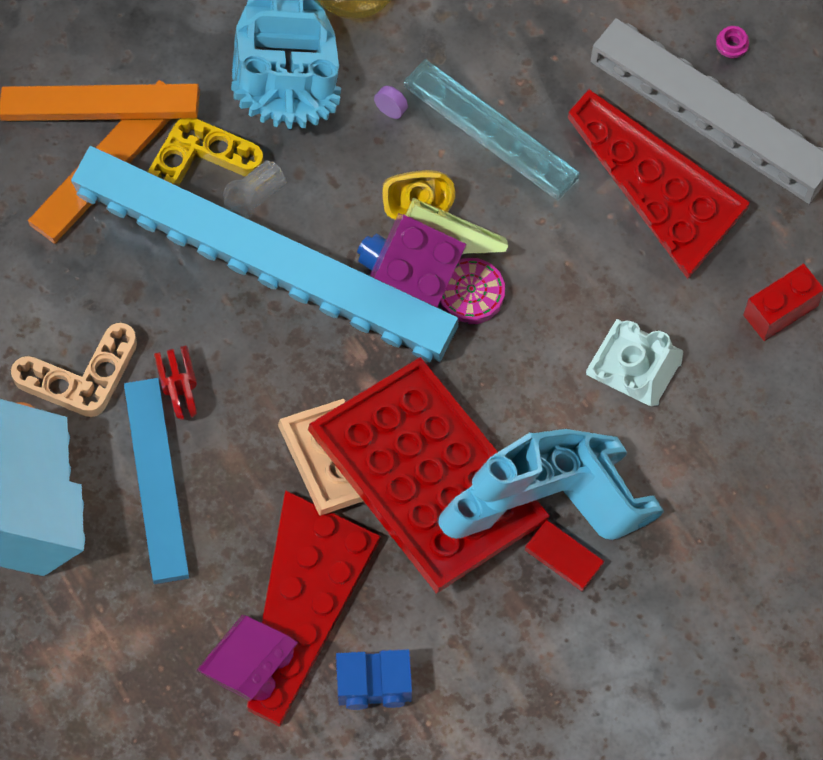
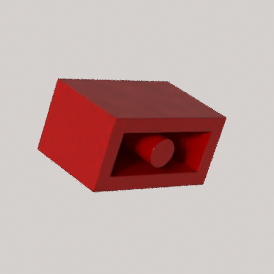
M803 263L750 297L743 316L762 340L765 341L818 307L823 296V286Z

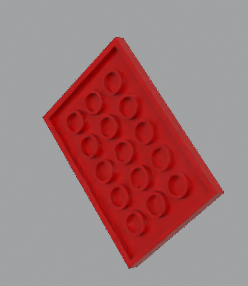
M421 357L309 423L308 431L436 594L540 527L550 516L541 504L534 500L506 510L492 527L462 538L455 539L449 537L441 530L438 519L442 511L456 496L472 486L474 475L498 451Z

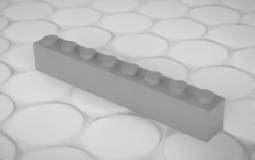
M615 18L593 45L591 63L806 203L810 204L822 189L823 148L816 147L806 141L798 131L788 129L778 123L770 113L760 111L750 105L742 95L733 94L722 87L714 77L705 76L694 69L687 60L677 58L666 51L661 43L649 40L640 34L633 25L623 23Z

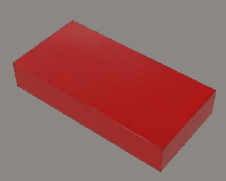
M548 520L542 524L525 546L526 552L581 592H583L604 564L601 558Z

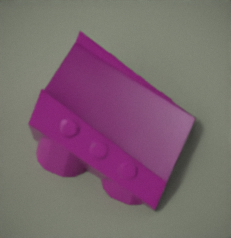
M241 615L196 671L248 701L252 699L265 700L270 697L275 688V681L271 675L276 669L283 668L289 664L294 655L293 648L298 642L247 615Z

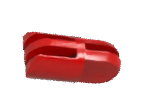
M186 345L180 347L186 373H180L174 349L167 350L173 375L168 378L161 353L154 354L163 393L171 396L174 412L179 420H185L179 395H185L191 418L197 414L192 390L197 386L188 346Z

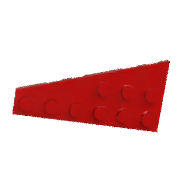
M590 89L569 111L568 119L685 277L689 279L747 211L750 202Z
M286 490L262 623L287 635L298 643L293 648L294 655L289 664L283 668L276 669L271 675L275 681V688L270 697L260 701L252 699L247 704L249 712L279 727L283 723L380 542L379 535L330 512L319 516L313 503Z

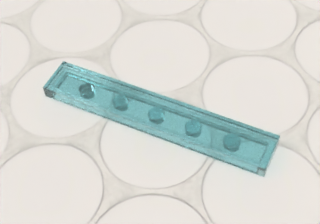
M424 59L404 80L405 88L557 201L578 180L580 173L428 60Z

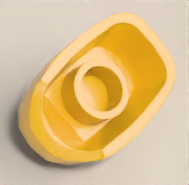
M434 170L413 171L392 176L383 183L382 199L384 210L390 218L396 220L398 213L406 215L413 198L448 212L455 200L454 183L447 174Z

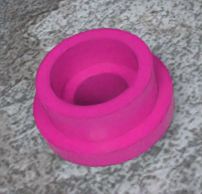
M729 26L718 34L716 47L723 56L738 58L747 52L749 38L742 28ZM728 42H735L737 46L729 45Z

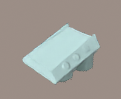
M616 319L587 368L586 375L651 407L658 406L662 394L678 366L682 364L683 350L672 345L667 333L653 331L648 334L640 330L637 323Z

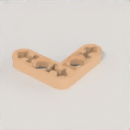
M115 323L111 325L102 337L82 377L37 358L25 356L17 359L12 365L11 375L13 381L19 389L87 417L98 416L105 410L136 350V335L133 328L128 324ZM124 334L128 343H120L117 349V357L113 354L116 348L113 338H121ZM101 363H112L115 366L114 373L109 377L97 375L96 369ZM32 368L35 376L43 379L42 387H40L39 379L28 376L26 380H23L20 372H27ZM57 379L66 380L69 383L68 389L62 394L52 393L49 388L53 381ZM94 382L99 385L95 392L98 402L91 401L87 406L83 397H90L95 389Z

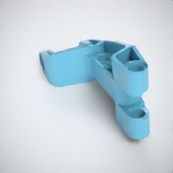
M561 429L528 433L491 456L474 475L472 486L456 496L442 511L438 523L441 530L449 537L455 539L462 538L492 527L508 509L564 491L599 536L614 540L650 524L664 513V510L653 495L633 498L630 490L614 466L627 454L618 437Z

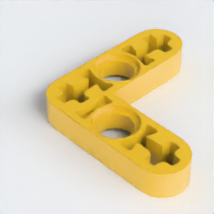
M185 118L176 122L150 166L148 173L162 179V172L165 175V181L179 186L196 156L246 177L259 174L263 169L264 160L262 150L258 145L199 119ZM191 129L194 130L195 136L189 135L187 139L183 137V132L188 133ZM200 139L203 140V146L200 144ZM221 140L226 142L228 147L222 153H214L209 149L210 145L214 141ZM235 147L237 148V154L234 153ZM176 154L182 157L183 161L177 167H168L164 163L169 155ZM250 155H254V161H249L247 165L243 164L242 157L248 158Z

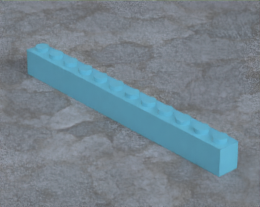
M89 146L71 179L77 191L76 195L86 202L95 204L97 200L107 205L106 209L118 217L125 218L126 215L137 219L136 223L150 232H155L158 229L167 233V238L180 246H185L188 243L198 248L197 252L207 259L215 261L216 258H220L228 262L227 266L239 274L246 275L249 272L258 276V281L271 289H276L279 286L290 291L288 295L298 302L307 304L309 300L319 305V310L330 317L338 318L341 315L351 320L350 324L362 332L368 333L369 330L381 334V339L394 347L399 348L402 344L413 349V355L418 358L421 357L426 362H431L432 359L441 362L458 328V317L93 146Z

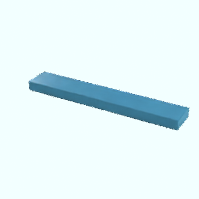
M153 378L124 383L153 583L159 584L188 579L189 571L159 379Z

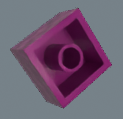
M398 213L370 276L437 307L466 244L404 214Z

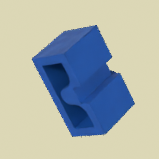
M409 649L385 650L376 654H365V652L336 653L339 706L346 705L347 709L361 710L367 708L368 704L383 703V707L398 708L404 706L405 702H412Z

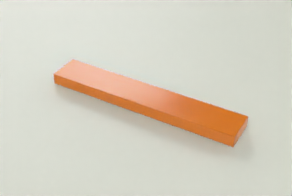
M159 79L156 84H165V83L162 82V81ZM122 119L96 148L130 164L171 119ZM77 168L28 219L29 226L54 244L92 205L76 195L77 191L71 179Z
M198 84L8 86L1 89L0 120L198 118L200 88Z

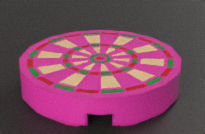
M463 258L458 261L439 304L443 311L458 317V322L480 324L490 320L500 311L505 299V282L501 273L491 263L479 258Z

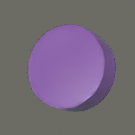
M383 86L374 96L376 106L390 118L398 119L408 109L406 98L394 87Z

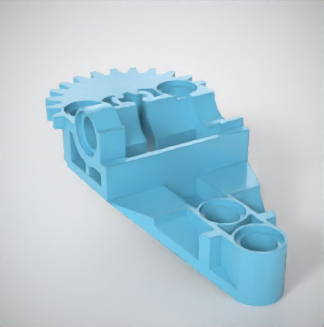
M248 0L236 26L234 40L233 81L231 84V90L234 91V100H240L239 107L241 109L249 108V116L261 114L260 122L262 123L270 118L273 119L274 127H278L281 121H284L288 129H292L293 122H297L301 128H306L307 120L315 126L318 125L319 118L328 120L329 112L335 113L337 105L340 103L341 87L336 86L339 61L335 32L320 0ZM255 47L316 51V53L291 51L290 72L288 73L285 69V51L258 50Z

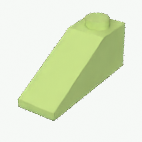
M413 198L407 210L406 216L465 243L466 246L462 254L506 252L508 248L505 237Z

